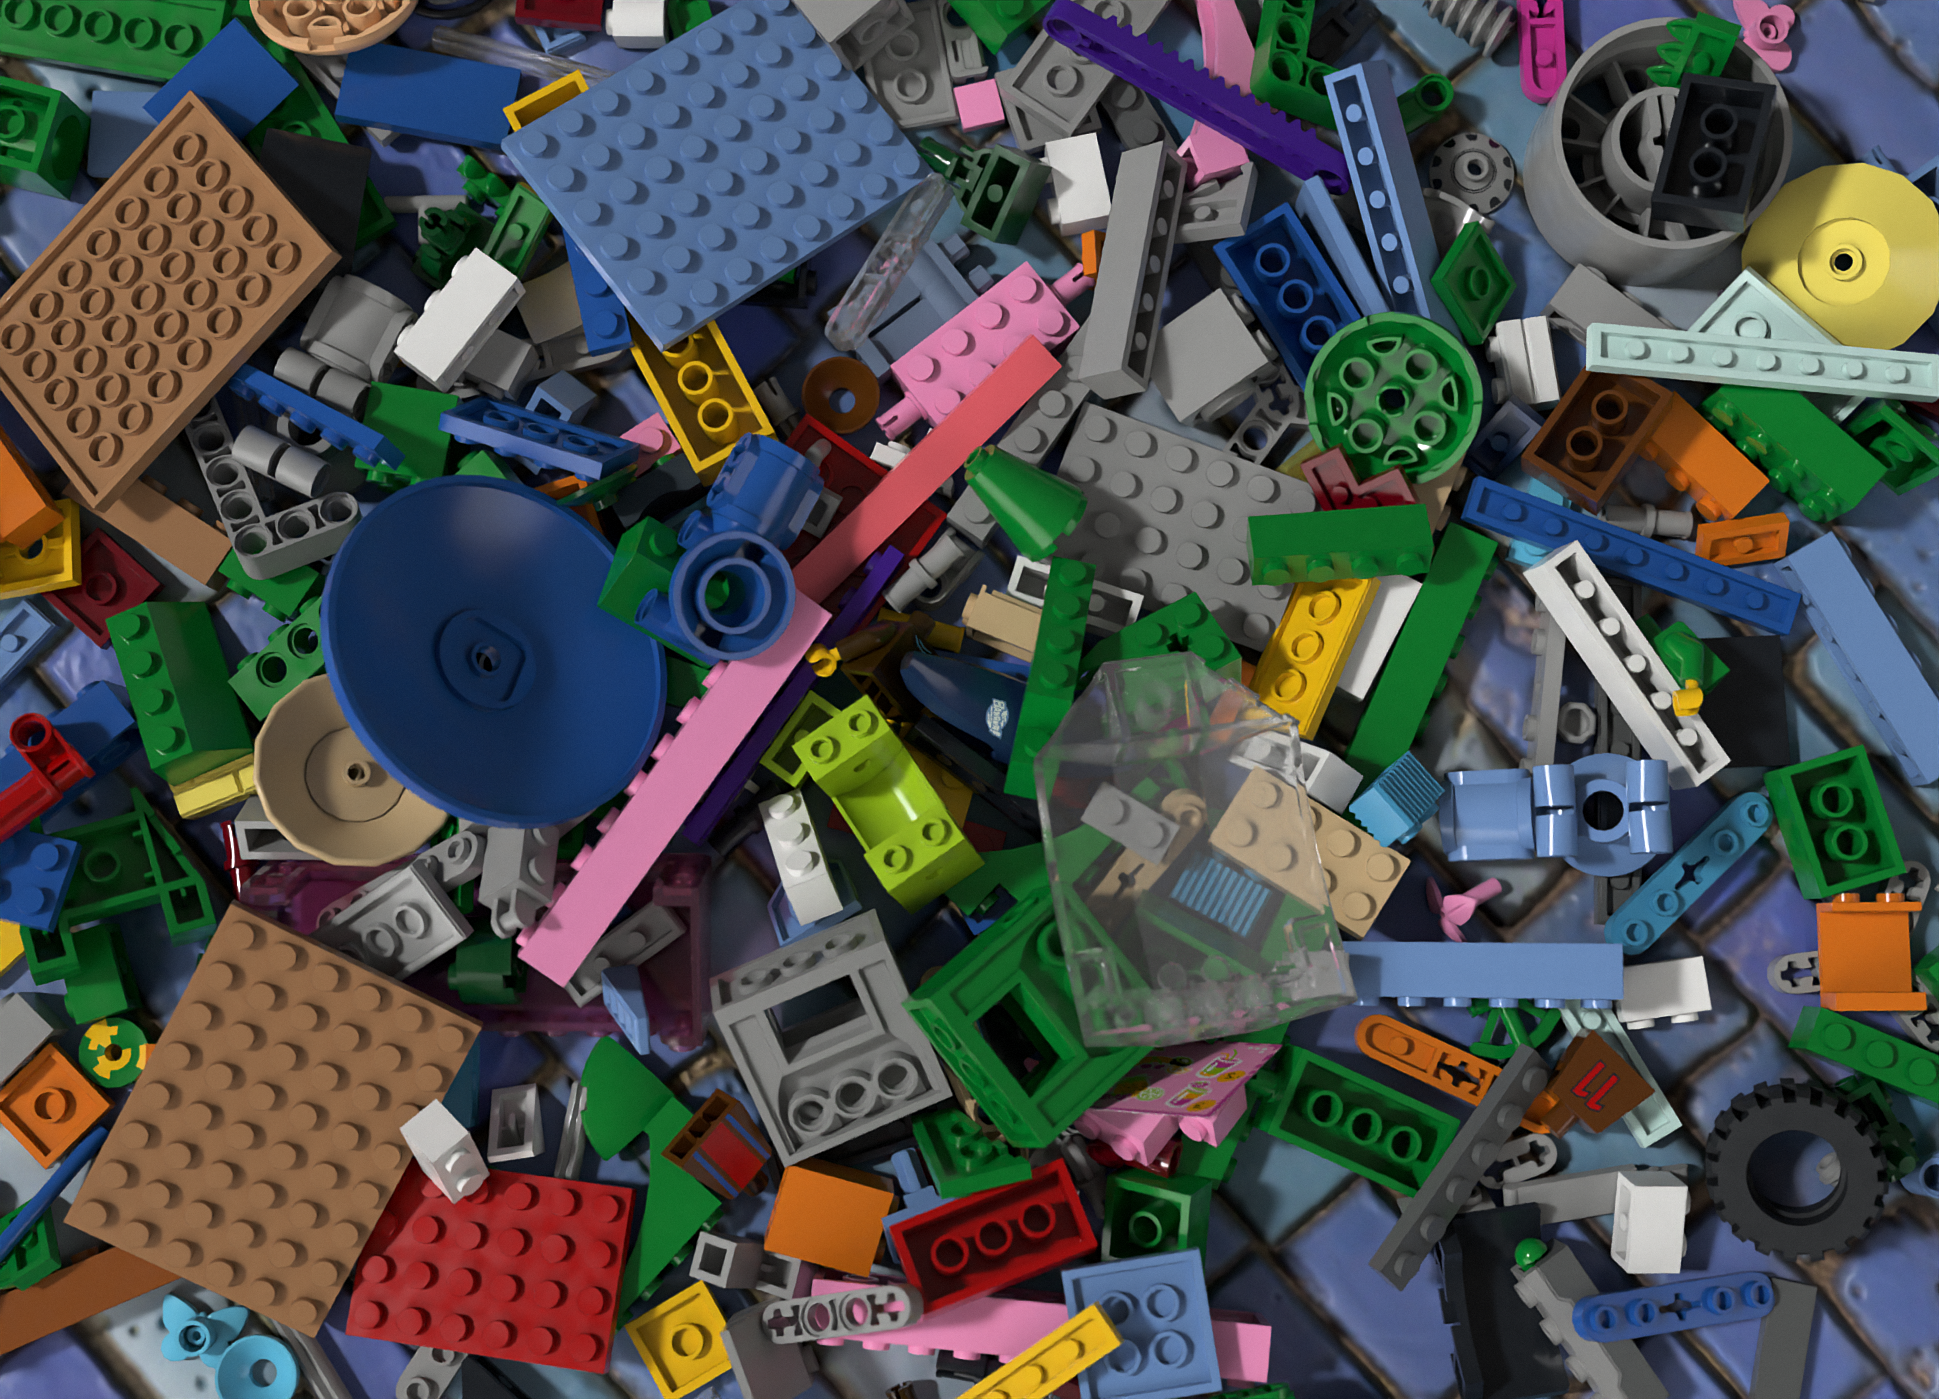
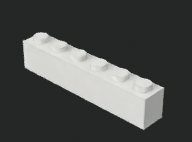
M1578 540L1556 548L1523 572L1530 585L1652 760L1668 761L1669 784L1673 790L1698 787L1731 762L1698 713L1681 717L1675 715L1672 694L1674 690H1681V688Z

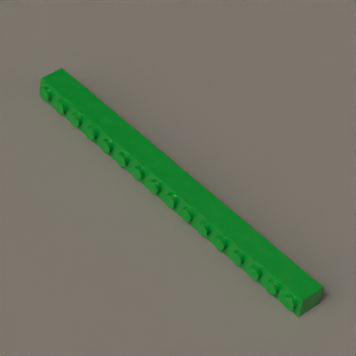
M1451 521L1440 532L1435 544L1430 572L1423 573L1419 580L1422 586L1391 644L1341 759L1360 773L1363 778L1343 814L1337 815L1374 837V834L1368 833V827L1361 826V820L1355 819V813L1349 812V806L1386 768L1409 750L1414 737L1420 739L1424 734L1431 715L1425 713L1431 697L1438 699L1444 689L1448 675L1442 672L1448 658L1455 660L1465 640V636L1459 634L1465 619L1472 620L1482 600V596L1476 594L1483 579L1486 581L1490 580L1499 561V557L1493 555L1498 542ZM1283 893L1257 951L1260 954L1257 973L1226 1022L1218 1041L1282 1045L1263 1065L1270 1069L1273 1060L1280 1059L1285 1044L1290 1043L1291 1036L1285 1033L1291 1019L1299 1020L1308 1001V998L1282 997V988L1275 987V962L1283 961V952H1321L1326 938L1334 939L1339 927ZM1245 1088L1247 1109L1217 1148L1204 1140L1200 1142L1195 1141L1179 1129L1176 1137L1182 1139L1183 1150L1176 1172L1212 1180V1189L1216 1191L1220 1182L1227 1184L1237 1164V1159L1232 1157L1238 1141L1243 1143L1247 1141L1253 1126L1251 1124L1254 1120L1250 1113L1256 1099L1262 1101L1263 1096Z

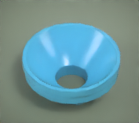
M265 1334L246 1336L231 1344L220 1357L215 1371L217 1394L220 1399H292L299 1384V1362L289 1345L280 1338ZM259 1359L270 1360L277 1369L276 1379L271 1385H262L254 1379L253 1367Z

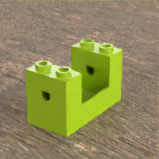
M867 694L792 746L813 780L832 799L867 852L864 854V857L887 892L911 915L985 865V862L892 725Z

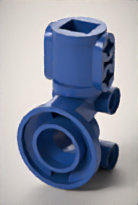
M745 433L735 444L708 494L706 505L712 509L710 512L712 517L699 509L695 510L686 519L679 532L678 544L686 548L687 551L682 555L673 571L669 596L656 588L651 589L640 602L635 613L634 622L709 666L715 665L720 659L743 660L751 658L770 648L786 630L794 611L796 597L795 582L791 568L779 550H786L795 541L822 492L824 479L819 476V467L800 453L774 439L760 434ZM719 571L726 577L729 583V595L722 606L709 610L705 604V590L709 579L714 573Z

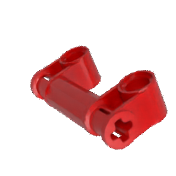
M26 713L18 717L12 723L9 730L12 744L31 766L32 770L0 793V844L55 803L61 801L64 798L63 793L85 776L92 778L96 775L70 742L68 743L52 723L41 714ZM46 731L45 738L40 744L28 746L29 739L33 734Z

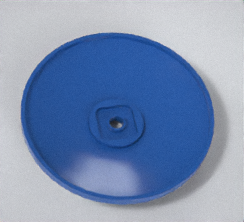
M452 475L417 482L397 491L380 502L358 522L345 538L335 555L326 578L320 616L321 646L332 690L346 720L371 756L395 780L432 806L453 816L497 828L534 829L566 823L589 813L613 798L629 784L649 757L660 732L667 698V667L664 646L597 607L616 549L587 520L569 507L558 506L556 499L523 484L482 475ZM476 652H481L490 658L493 666L492 672L486 671L478 665Z

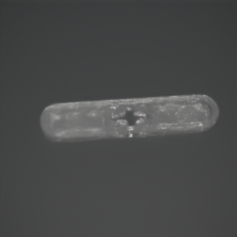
M933 173L927 175L919 185L908 193L827 322L825 335L837 350H855L866 342L878 318L887 308L890 299L924 244L929 240L940 218L949 208L954 196V190L942 174Z

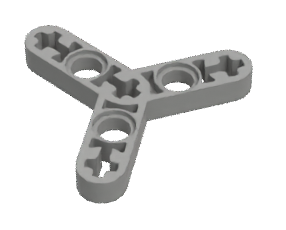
M1256 318V320L1252 322L1255 325L1253 330L1257 331L1258 329H1260L1263 334H1266V332L1264 331L1261 324ZM1281 356L1274 359L1280 370L1256 385V391L1252 394L1256 405L1223 448L1222 452L1237 457V453L1230 451L1232 447H1235L1242 457L1261 465L1287 428L1309 430L1304 392L1300 386L1294 385ZM1278 379L1281 380L1282 384H1277L1275 391L1281 401L1288 399L1291 403L1286 409V415H1282L1279 410L1271 411L1269 407L1274 401V396L1270 388L1264 393L1261 392L1260 388L1269 387ZM1251 428L1262 430L1267 438L1266 446L1260 450L1249 449L1243 441L1244 432Z
M1903 861L1907 873L1909 870L1911 871L1910 878L1916 881L1914 887L1905 888L1903 891L1905 900L1909 902H1922L1923 907L1930 888V874L1926 867L1918 861ZM1898 875L1883 879L1877 894L1902 893L1904 883L1898 880ZM1921 911L1908 912L1910 940ZM1818 950L1783 954L1775 957L1767 968V978L1770 985L1776 991L1784 994L1820 991ZM1787 962H1789L1790 967L1794 969L1810 968L1812 976L1796 977L1792 981L1793 986H1791L1789 980H1782L1781 971L1788 969ZM1911 968L1912 988L1915 992H1926V1003L1929 1011L1888 1012L1916 1046L1929 1052H1939V1041L1928 1040L1926 1037L1931 1032L1923 1020L1911 1021V1018L1921 1014L1928 1023L1939 1025V1002Z

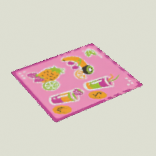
M1164 1038L1088 1109L1210 1118L1282 1045L1215 1041L1211 1045L1204 1040Z

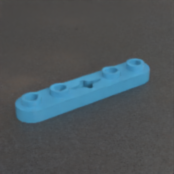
M1755 792L1736 794L1730 798L1609 917L1604 928L1606 943L1623 944V955H1635L1645 951L1769 828L1773 818L1772 806L1769 801L1761 794ZM1703 858L1705 862L1700 863L1693 872L1696 881H1684L1675 887L1685 873L1681 866L1694 865Z

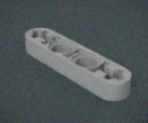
M900 1283L777 1301L769 1304L762 1316V1327L767 1338L775 1344L899 1329L917 1323L923 1312V1300L916 1287L911 1284ZM858 1298L865 1302L868 1309V1317L863 1325L857 1322L853 1314V1306ZM903 1301L904 1311L884 1313V1303ZM820 1303L826 1306L830 1315V1322L825 1330L818 1325L815 1318L816 1309ZM799 1315L800 1324L782 1327L781 1317Z

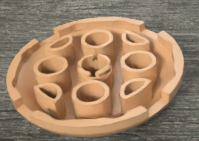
M249 0L256 24L275 43L304 54L331 56L359 51L384 40L408 19L415 9L418 0Z

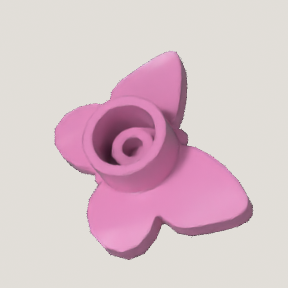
M1733 0L1736 15L1745 29L1743 32L1745 38L1742 41L1757 52L1773 73L1779 74L1789 66L1792 60L1791 49L1783 40L1794 24L1795 15L1793 10L1787 5L1782 4L1769 8L1762 0Z

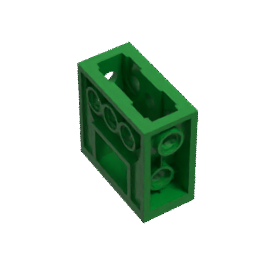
M1066 881L1032 889L900 1003L1014 1148H1046L1177 1027ZM997 1001H1000L1044 1058L1018 1082L972 1024Z

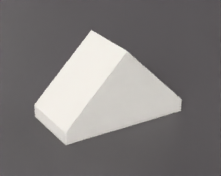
M536 1083L493 1089L487 1154L489 1163L534 1157L546 1152Z

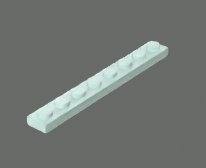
M1594 322L1587 328L1586 371L1930 403L1939 399V355Z

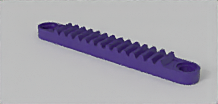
M1055 0L1043 19V27L1047 34L1060 44L1298 178L1306 181L1316 175L1321 176L1329 194L1344 195L1348 192L1352 180L1345 155L1316 139V129L1310 128L1304 132L1301 130L1300 120L1296 119L1291 123L1286 122V113L1281 110L1275 115L1270 113V103L1265 102L1258 106L1255 104L1254 94L1250 93L1245 97L1240 96V86L1234 85L1228 89L1225 87L1224 77L1219 76L1214 80L1209 78L1208 68L1204 67L1200 71L1194 70V60L1188 59L1183 63L1180 62L1178 51L1173 50L1168 54L1164 53L1162 42L1159 41L1154 45L1148 44V34L1142 33L1137 37L1134 36L1132 25L1127 24L1122 28L1118 27L1117 17L1114 15L1104 19L1070 0Z

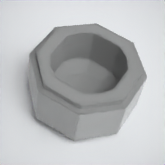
M1567 702L1559 708L1556 737L1562 744L1580 745L1595 733L1596 715L1585 703Z

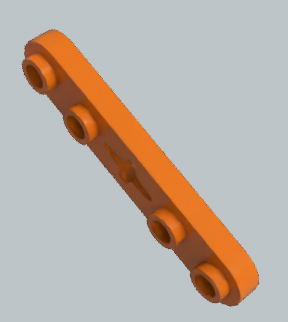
M1367 1015L1355 1027V1044L1359 1051L1367 1057L1476 1107L1503 1070L1385 1015ZM1463 1061L1466 1063L1464 1071L1478 1079L1479 1084L1475 1085L1471 1082L1459 1081L1454 1086L1451 1084L1453 1076L1447 1073V1071L1439 1069L1437 1067L1438 1062L1458 1067L1460 1062ZM1543 1090L1537 1095L1523 1115L1519 1126L1539 1134L1551 1133L1540 1120L1556 1102Z

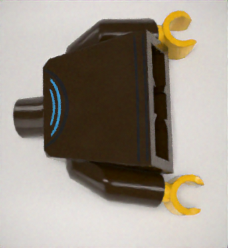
M914 611L907 622L882 619L859 632L835 642L836 647L831 650L821 643L810 645L804 655L809 663H815L823 658L821 662L812 666L813 671L821 677H828L834 673L837 661L842 659L844 663L840 669L863 696L866 694L869 696L892 727L895 722L899 725L903 722L915 724L922 709L926 706L907 689L900 672L901 660L907 652L914 650L939 656L927 641L936 623L929 615L920 611Z

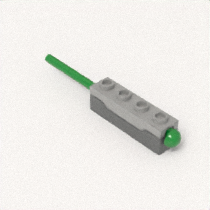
M1537 1238L1522 1240L1515 1249L1517 1264L1510 1269L1519 1281L1514 1285V1288L1530 1309L1536 1306L1544 1320L1539 1325L1554 1345L1562 1344L1569 1354V1357L1564 1361L1570 1371L1581 1383L1586 1380L1595 1392L1590 1399H1666L1670 1396L1632 1339L1607 1343L1590 1342L1581 1338L1575 1331L1572 1323V1312L1575 1304L1582 1297L1599 1294L1600 1292L1570 1248L1555 1238L1550 1239L1546 1243Z

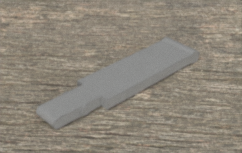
M1632 1163L1518 1183H1506L1503 1185L1504 1206L1537 1202L1541 1209V1225L1614 1213L1618 1171H1637V1168ZM1680 1163L1662 1167L1651 1166L1649 1169L1638 1170L1670 1171L1688 1186L1689 1191L1687 1164Z

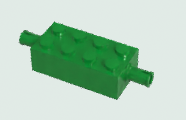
M1289 1043L1285 1044L1274 1071L1262 1066L1244 1084V1088L1263 1096L1251 1126L1411 1198L1415 1197L1451 1145L1461 1120L1313 1052Z

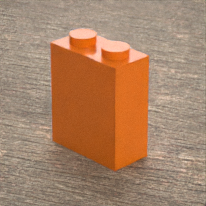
M808 1157L785 1167L765 1231L764 1250L868 1278L872 1263L879 1265L885 1251L886 1238L881 1237L883 1231L881 1218L896 1213L898 1209L899 1196L894 1195L893 1179L813 1157Z

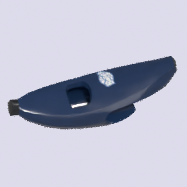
M915 650L907 652L901 660L900 672L907 689L929 710L944 719L943 722L950 727L952 735L965 745L970 744L979 748L987 756V759L1009 765L1026 682L977 664L925 654ZM1074 704L1071 705L1063 734L1056 775L1086 778L1111 776L1128 770L1143 773L1149 756L1148 750L1136 747L1123 733L1103 737L1099 731V717Z

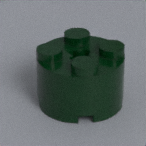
M492 915L465 916L464 918L474 929V932L455 945L457 946L456 963H451L448 970L450 990H458L459 999L464 1005H520L523 1000L517 993H526L529 976V964L518 957V950L521 945L516 943V938L523 929L518 927L514 935L503 939L492 928Z

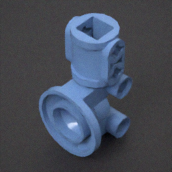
M1601 753L1583 757L1570 765L1532 767L1533 777L1530 776L1529 769L1458 771L1444 773V781L1440 783V786L1445 790L1439 797L1440 831L1445 855H1448V862L1534 859V852L1537 851L1538 858H1562L1568 864L1584 873L1600 877H1616L1642 868L1657 854L1673 852L1667 760L1636 761L1619 754ZM1603 791L1611 792L1618 796L1624 808L1623 818L1620 823L1613 829L1606 831L1590 827L1583 817V807L1588 798L1595 793Z

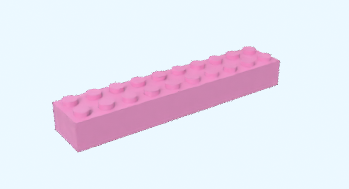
M796 588L794 611L782 636L770 648L756 656L743 660H729L727 663L720 660L715 664L702 682L708 688L700 700L695 696L691 698L677 716L676 720L682 726L674 737L669 733L664 735L649 755L656 760L647 773L640 770L624 789L623 793L629 796V799L620 811L615 807L608 811L596 828L603 833L593 848L585 844L571 862L570 866L576 872L566 885L560 881L555 884L552 901L545 905L549 908L539 922L534 920L533 925L523 929L516 938V943L521 945L518 950V957L561 987H565L832 616V614Z
M819 1267L813 1278L811 1296L909 1283L906 1276L869 1273L867 1278L837 1269ZM1007 1287L923 1321L920 1318L916 1324L909 1327L817 1339V1343L842 1346L845 1339L863 1341V1348L879 1351L889 1350L890 1344L907 1345L908 1352L917 1355H935V1349L954 1350L953 1357L965 1360H980L981 1353L999 1355V1362L1007 1363L1067 1322L1069 1318L1065 1293ZM858 1298L853 1306V1314L857 1322L863 1325L868 1317V1309L865 1302ZM903 1301L883 1304L884 1313L904 1311ZM820 1303L816 1309L815 1318L818 1325L824 1330L829 1325L830 1315L826 1306ZM1209 1308L1220 1378H1226L1227 1385L1246 1389L1254 1388L1255 1382L1267 1383L1272 1328L1269 1322L1261 1313Z

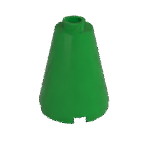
M993 444L985 448L982 446L975 448L965 460L964 467L967 470L964 479L1020 553L1031 562L1041 561L1051 555L1058 548L1053 541L1061 532L1069 537L1084 515L1088 498L1083 495L1085 493L1078 486Z

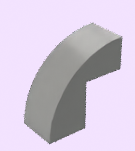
M700 1231L689 1276L723 1288H755L789 1300L811 1296L813 1278L819 1268V1264L764 1250V1241L725 1233Z

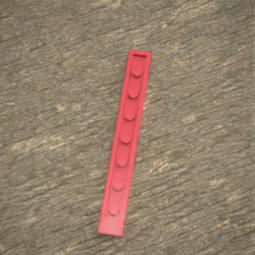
M1029 334L791 567L797 590L819 605L965 462L975 448L982 446L1062 367L1033 334Z

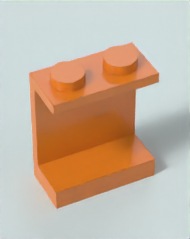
M1846 893L1832 895V902L1816 903L1821 1007L1830 1011L1927 1010L1926 992H1912L1908 917L1909 911H1922V902H1905L1904 893L1876 894V902H1860V894Z

